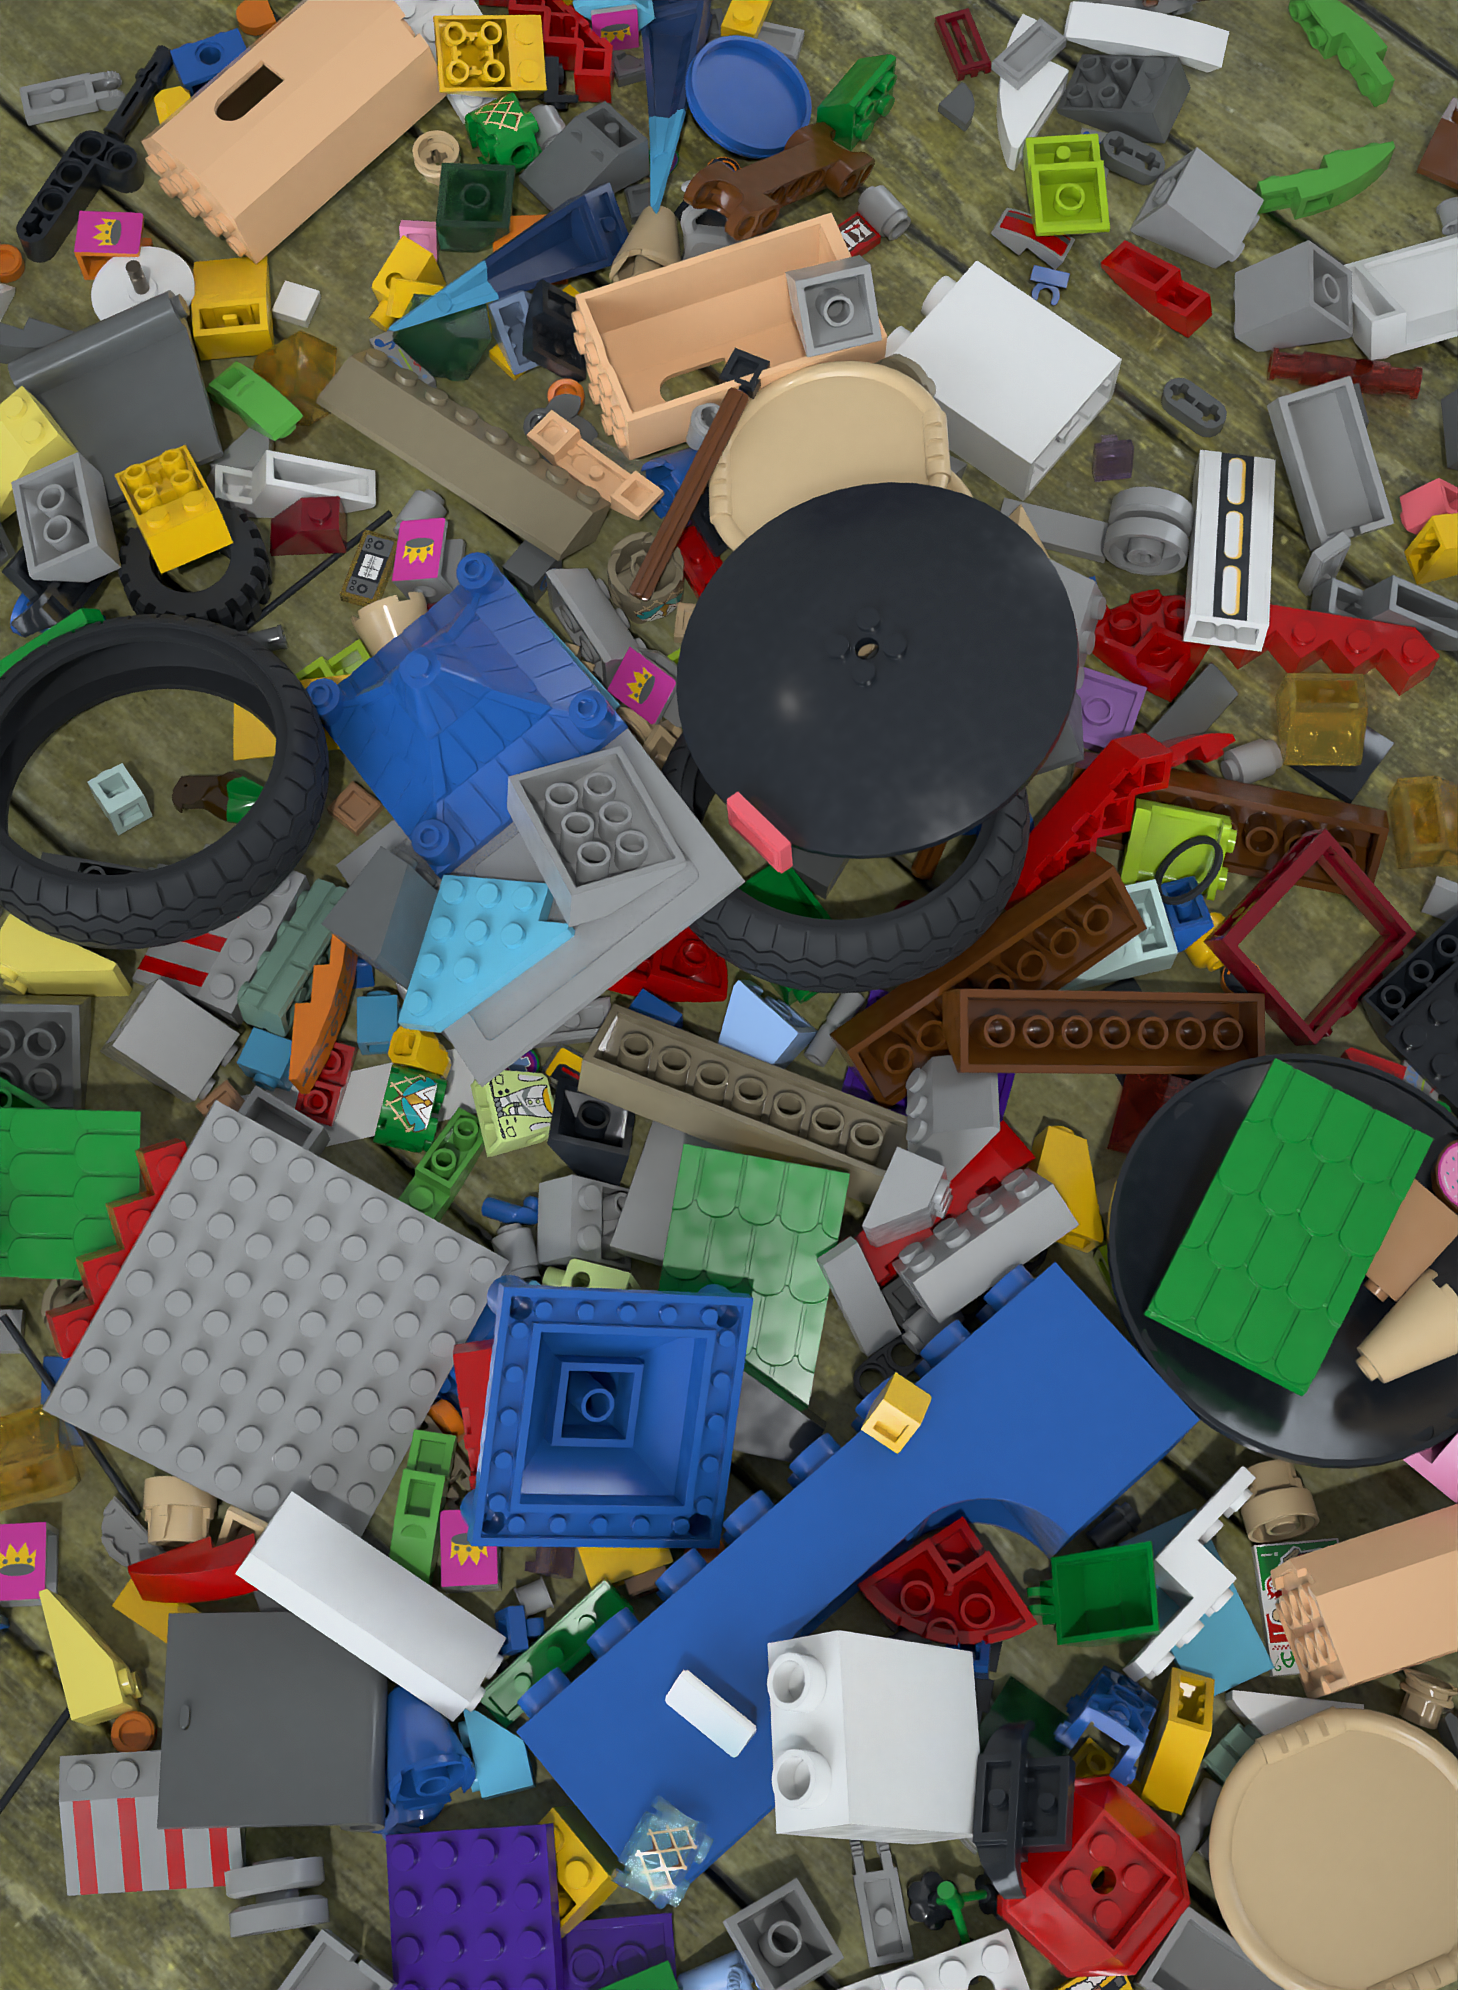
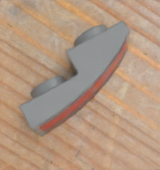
M1006 208L1002 212L990 233L1017 255H1020L1028 248L1055 270L1063 263L1075 241L1068 234L1036 236L1031 214L1012 208Z

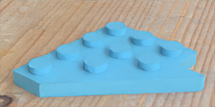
M443 875L397 1023L404 1029L440 1033L574 937L576 930L573 927H569L567 923L547 922L554 900L547 884Z

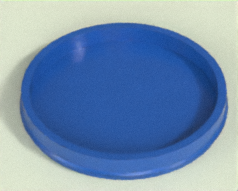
M739 35L724 36L706 44L689 64L685 80L689 108L704 132L727 150L749 158L765 159L784 151V147L792 134L809 124L812 105L807 84L795 65L773 46L752 37Z

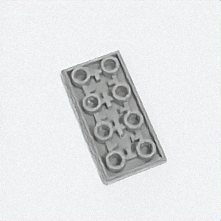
M653 1121L610 1244V1251L662 1266L684 1143L729 1152L730 1150Z

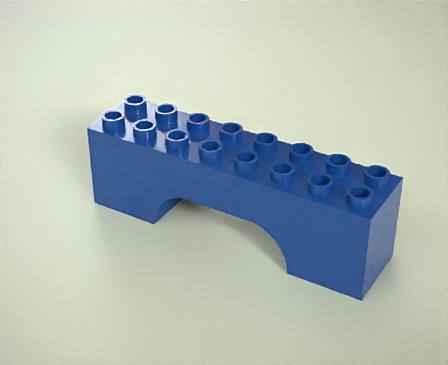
M1056 1262L1036 1279L1022 1264L1018 1265L996 1283L984 1296L983 1299L987 1304L976 1315V1318L983 1324L971 1335L957 1319L938 1333L921 1350L919 1354L923 1360L914 1369L920 1380L914 1385L928 1393L932 1399L921 1425L898 1454L861 1430L872 1403L891 1379L889 1377L868 1394L855 1408L854 1411L859 1416L851 1423V1427L857 1432V1435L841 1448L828 1432L823 1434L790 1464L789 1468L793 1473L787 1479V1482L794 1490L776 1505L763 1490H760L741 1504L723 1522L722 1526L727 1531L723 1534L722 1538L729 1546L708 1564L695 1548L688 1551L655 1582V1585L659 1588L656 1594L663 1601L662 1605L641 1623L628 1607H625L604 1623L587 1640L586 1643L591 1648L590 1652L597 1660L572 1683L561 1669L556 1667L536 1682L517 1701V1704L530 1719L516 1731L517 1734L659 1908L663 1909L775 1808V1794L772 1787L771 1708L767 1688L769 1674L768 1643L809 1636L860 1590L857 1584L891 1563L919 1537L938 1528L949 1526L961 1517H964L967 1523L992 1525L1013 1532L1032 1543L1051 1559L1173 1450L1200 1420ZM683 1670L690 1671L756 1725V1733L737 1757H731L666 1703V1695ZM658 1821L661 1822V1825L673 1824L679 1821L681 1828L688 1826V1831L697 1848L695 1850L694 1848L679 1850L687 1870H668L671 1881L675 1885L674 1889L665 1888L652 1891L650 1884L648 1886L643 1885L639 1869L633 1868L637 1864L631 1850H627V1848H630V1844L632 1847H637V1849L633 1850L635 1854L638 1853L637 1850H640V1853H644L653 1849L652 1837L647 1835V1833H650L649 1830L645 1829L646 1835H643L642 1830H638V1828H641V1824L643 1827L659 1826ZM671 1826V1827H669V1829L679 1828V1827H678V1826ZM653 1828V1829H651V1831H652V1832H657V1831H661V1829H660V1828ZM665 1833L653 1834L659 1850L672 1846L670 1835ZM673 1836L678 1848L689 1844V1841ZM677 1851L661 1853L666 1868L679 1864ZM658 1853L642 1855L645 1866L649 1870L661 1867ZM636 1856L639 1865H642L640 1857ZM665 1871L652 1872L663 1884H667ZM643 1873L646 1882H649L646 1873Z

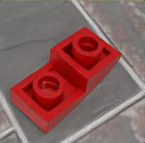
M1209 733L1180 736L1163 741L1161 744L1173 751L1172 768L1184 763L1186 760H1202L1203 763L1216 760L1224 754L1223 748L1236 740L1233 734Z
M335 1041L330 1056L310 1093L301 1094L299 1092L295 1110L317 1123L331 1127L334 1125L358 1050L357 1046Z

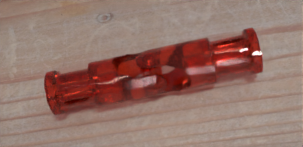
M1273 347L1269 358L1267 380L1273 381L1275 378L1298 381L1299 385L1315 387L1351 376L1353 384L1359 383L1361 393L1385 396L1386 393L1408 395L1409 399L1415 400L1419 395L1423 370L1422 367L1417 366L1414 369L1391 366L1390 362L1356 359L1304 351L1303 354L1280 352L1279 348ZM1336 370L1335 375H1332V374H1329V373H1328V372H1331V371Z

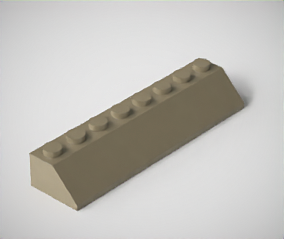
M369 348L351 355L317 398V404L557 561L596 541L611 506V503L602 498L596 489L582 485L571 478L565 469L551 465L540 458L538 452L534 449L522 446L509 438L506 431L489 425L480 419L474 410L458 405L449 399L443 390L427 385L418 379V375L415 372L401 368L393 363L384 352Z
M613 1004L582 1060L577 1091L735 1153L850 1173L846 1196L871 1205L897 1146L908 1151L906 1116L617 1004Z

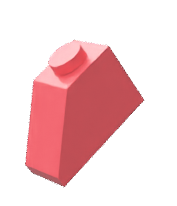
M1440 478L1399 497L1402 506L1401 522L1407 531L1418 535L1433 515L1458 513V487Z

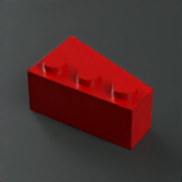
M494 1339L456 1344L453 1349L459 1406L462 1411L465 1435H463L465 1449L468 1451L471 1471L469 1476L470 1490L476 1487V1474Z

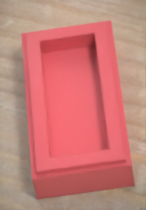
M739 792L727 799L729 825L778 873L782 874L793 866L791 842Z

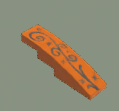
M333 934L331 938L330 963L314 965L311 1003H295L289 1081L301 1094L310 1093L330 1056L345 1018L355 980L358 955Z

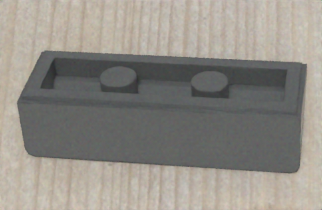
M1210 663L1147 734L1160 743L1180 736L1204 734L1235 700L1239 693L1218 667Z

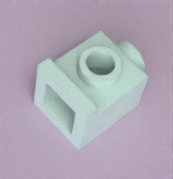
M123 763L101 772L97 777L88 781L96 802L118 835L153 817L144 794Z

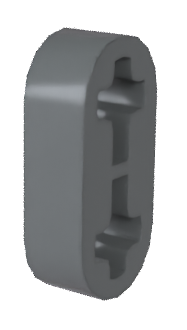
M1111 131L1099 143L1101 160H1104V166L1138 184H1152L1165 169V161L1159 151L1122 132ZM1112 146H1114V147L1117 148V149H1116V154L1113 153V147H1112ZM1144 162L1148 163V170L1145 169Z
M1174 378L1166 383L1161 397V405L1169 415L1202 437L1210 438L1221 432L1226 421L1227 411L1220 401L1185 378ZM1180 393L1185 395V399L1180 398L1178 401L1172 399L1173 395L1177 396ZM1210 414L1215 416L1214 420L1210 419L1208 422L1202 420L1203 416L1207 417Z

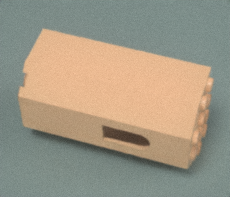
M302 0L141 141L149 155L145 160L151 169L161 177L158 184L170 198L173 199L177 196L181 199L180 202L185 210L194 218L198 215L202 217L204 224L216 237L223 235L226 238L227 244L239 257L245 254L257 264L448 95L447 93H439L438 70L430 46L420 33L415 36L409 24L403 19L406 15L393 0Z
M832 212L575 295L576 311L572 312L571 315L577 332L573 333V337L579 354H584L586 369L591 382L588 383L589 394L594 405H601L604 414H601L600 418L605 434L607 436L613 435L618 449L629 460L687 442L686 436L693 410L697 406L706 403H715L720 406L728 389L731 387L739 389L741 384L734 382V379L668 402L660 394L662 385L673 377L722 361L726 365L735 348L770 361V368L762 370L758 378L761 379L759 390L790 373L808 366L834 361L875 363L885 358L887 334L880 319L881 341L817 356H806L792 312L785 272L851 257ZM754 373L741 377V379L750 382Z
M1458 1504L1291 1558L1271 1570L1273 1587L1276 1591L1282 1589L1279 1603L1275 1604L1276 1611L1300 1672L1298 1675L1307 1698L1318 1699L1458 1652Z

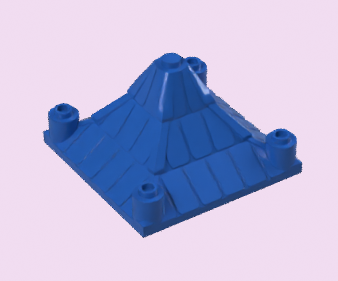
M480 552L470 553L459 562L456 569V577L460 584L450 594L444 596L427 613L421 615L404 629L399 636L388 642L377 654L354 670L348 678L342 680L339 684L326 678L317 679L306 688L319 714L322 726L411 840L414 851L428 863L441 880L443 875H449L514 822L507 810L509 776L599 752L628 728L626 723L491 558Z
M511 1274L494 1280L487 1293V1304L496 1315L476 1474V1487L467 1493L460 1506L461 1517L468 1526L467 1541L471 1546L719 1548L753 1297L747 1293H732L724 1286L718 1284L707 1285L700 1289L698 1293L528 1285L520 1277Z

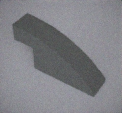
M1392 575L1365 590H1361L1332 577L1313 588L1311 611L1416 627L1434 650L1458 651V603Z

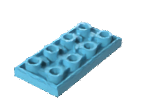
M1191 1510L1126 1540L1118 1546L1152 1541L1155 1557L1197 1513V1510ZM1210 1539L1203 1546L1223 1564ZM1233 1583L1229 1586V1589L1234 1595L1227 1603L1210 1617L1204 1613L1199 1619L1205 1625L1188 1644L1185 1643L1180 1649L1175 1645L1169 1651L1175 1656L1173 1660L1178 1669L1215 1679L1214 1696L1275 1668ZM1156 1584L1161 1629L1180 1607Z

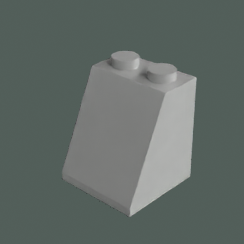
M1196 147L1162 172L1157 178L1130 231L1216 269L1228 260L1233 262L1242 253L1245 247L1242 241L1245 235L1258 223L1260 216L1257 213L1264 199Z
M1310 240L1235 273V290L1233 292L1235 301V322L1233 325L1235 338L1256 352L1335 341L1353 336L1352 271Z
M157 979L144 986L100 1052L185 1103L195 1101L197 1097L203 1100L216 1082L211 1077L219 1064L225 1067L233 1058L238 1049V1046L233 1043L240 1034L162 980Z

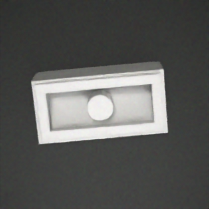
M688 1670L682 1671L666 1695L665 1701L670 1707L731 1757H737L756 1733V1725Z

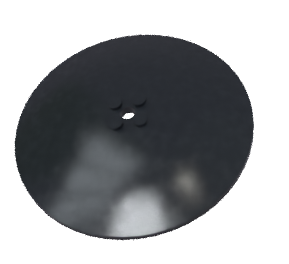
M898 482L863 484L839 489L790 508L750 535L728 556L715 572L696 603L681 643L676 687L679 718L684 738L696 765L722 802L727 806V799L736 792H739L791 842V847L809 853L851 859L887 858L909 854L940 845L968 832L1010 803L1030 783L1048 759L1069 717L1076 692L1079 670V641L1071 603L1056 568L1034 539L1008 516L982 501L942 487ZM874 644L879 647L878 653L871 659L864 660L858 657L859 650L865 645Z
M1288 1053L1260 1056L1216 1069L1179 1091L1153 1115L1139 1133L1126 1155L1114 1185L1107 1225L1108 1266L1113 1292L1121 1317L1141 1356L1194 1414L1213 1430L1237 1444L1260 1454L1289 1463L1338 1469L1379 1466L1403 1460L1428 1450L1458 1431V1353L1385 1384L1378 1378L1371 1382L1356 1363V1359L1361 1356L1357 1347L1397 1303L1389 1296L1382 1302L1363 1285L1369 1279L1367 1276L1364 1277L1315 1378L1312 1380L1308 1391L1302 1397L1144 1315L1270 1064L1275 1058L1293 1066L1296 1070L1298 1069L1332 1086L1333 1089H1338L1371 1106L1373 1109H1377L1411 1126L1412 1129H1417L1434 1138L1415 1177L1434 1196L1436 1195L1432 1189L1430 1174L1433 1163L1436 1161L1439 1153L1450 1142L1458 1140V1119L1445 1107L1402 1079L1366 1064L1320 1054ZM1458 1235L1425 1270L1427 1271L1429 1268L1434 1270L1438 1276L1432 1279V1281L1439 1288L1447 1283L1457 1296Z

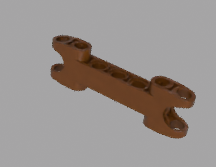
M827 123L809 124L792 134L784 147V151L734 171L722 161L706 166L692 178L686 188L683 200L694 209L706 208L721 213L728 219L725 225V232L735 240H744L768 230L779 215L780 208L826 188L840 198L853 193L869 177L875 165V159L866 152H852L838 146L833 142L836 131Z

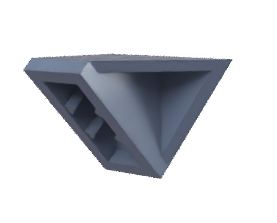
M523 290L488 303L492 334L514 375L539 366L522 356L525 321L532 297L531 293Z

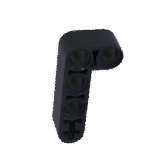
M93 130L84 131L74 139L16 226L17 235L28 259L37 263L51 260L78 222L79 211L86 210L102 185L125 194L133 193L142 187L144 174L137 153L132 147Z

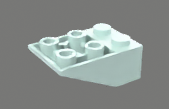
M1156 879L1125 886L1147 929L1060 990H1079L1172 967L1178 950Z

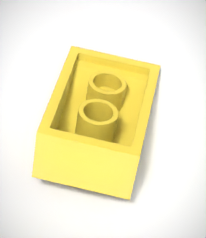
M23 386L0 404V523L16 511L11 482L78 452L45 406Z
M9 914L0 929V978L4 980L2 985L17 995H25L28 992L35 996L107 997L129 996L132 991L130 984L117 963L74 943H69L40 932L12 914Z
M49 1589L39 1591L71 1720L91 1727L117 1718L126 1712L140 1710L137 1698L143 1697V1689L137 1672H130V1668L67 1599Z

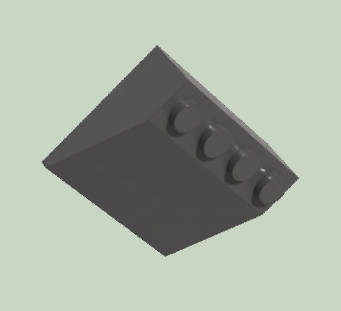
M0 995V1077L51 1108L85 1109L91 1046V997Z

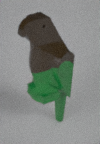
M235 771L227 772L220 776H181L173 789L172 801L175 809L180 813H183L184 808L205 809L220 820L237 824L253 806L264 787Z

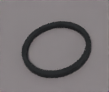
M1197 836L1188 839L1174 848L1165 857L1154 877L1163 903L1179 905L1188 902L1200 895L1213 882L1223 862L1222 847L1215 839L1209 836ZM1199 844L1212 845L1215 850V859L1211 870L1204 880L1194 889L1176 897L1165 896L1161 888L1162 879L1174 859L1193 846Z

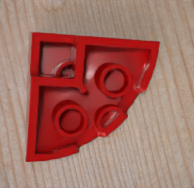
M1159 589L1131 594L1128 603L1113 609H1109L1106 605L1104 617L1098 620L1094 632L1095 646L1092 654L1127 680L1146 687V691L1172 702L1197 669L1211 645L1183 641L1186 592L1184 595L1163 596Z
M688 926L607 990L637 997L640 991L645 989L660 1000L672 1002H723L727 998L728 990L726 962L724 958L718 956L716 952L710 949Z
M961 1517L931 1538L928 1537L857 1584V1587L866 1599L892 1623L920 1635L923 1639L941 1644L958 1646L959 1642L961 1644L974 1645L981 1643L982 1640L986 1644H993L1023 1634L1038 1625L990 1551L986 1552L964 1517Z

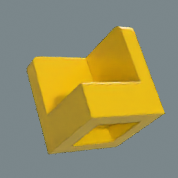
M895 1372L872 1403L861 1430L898 1454L921 1425L932 1397Z

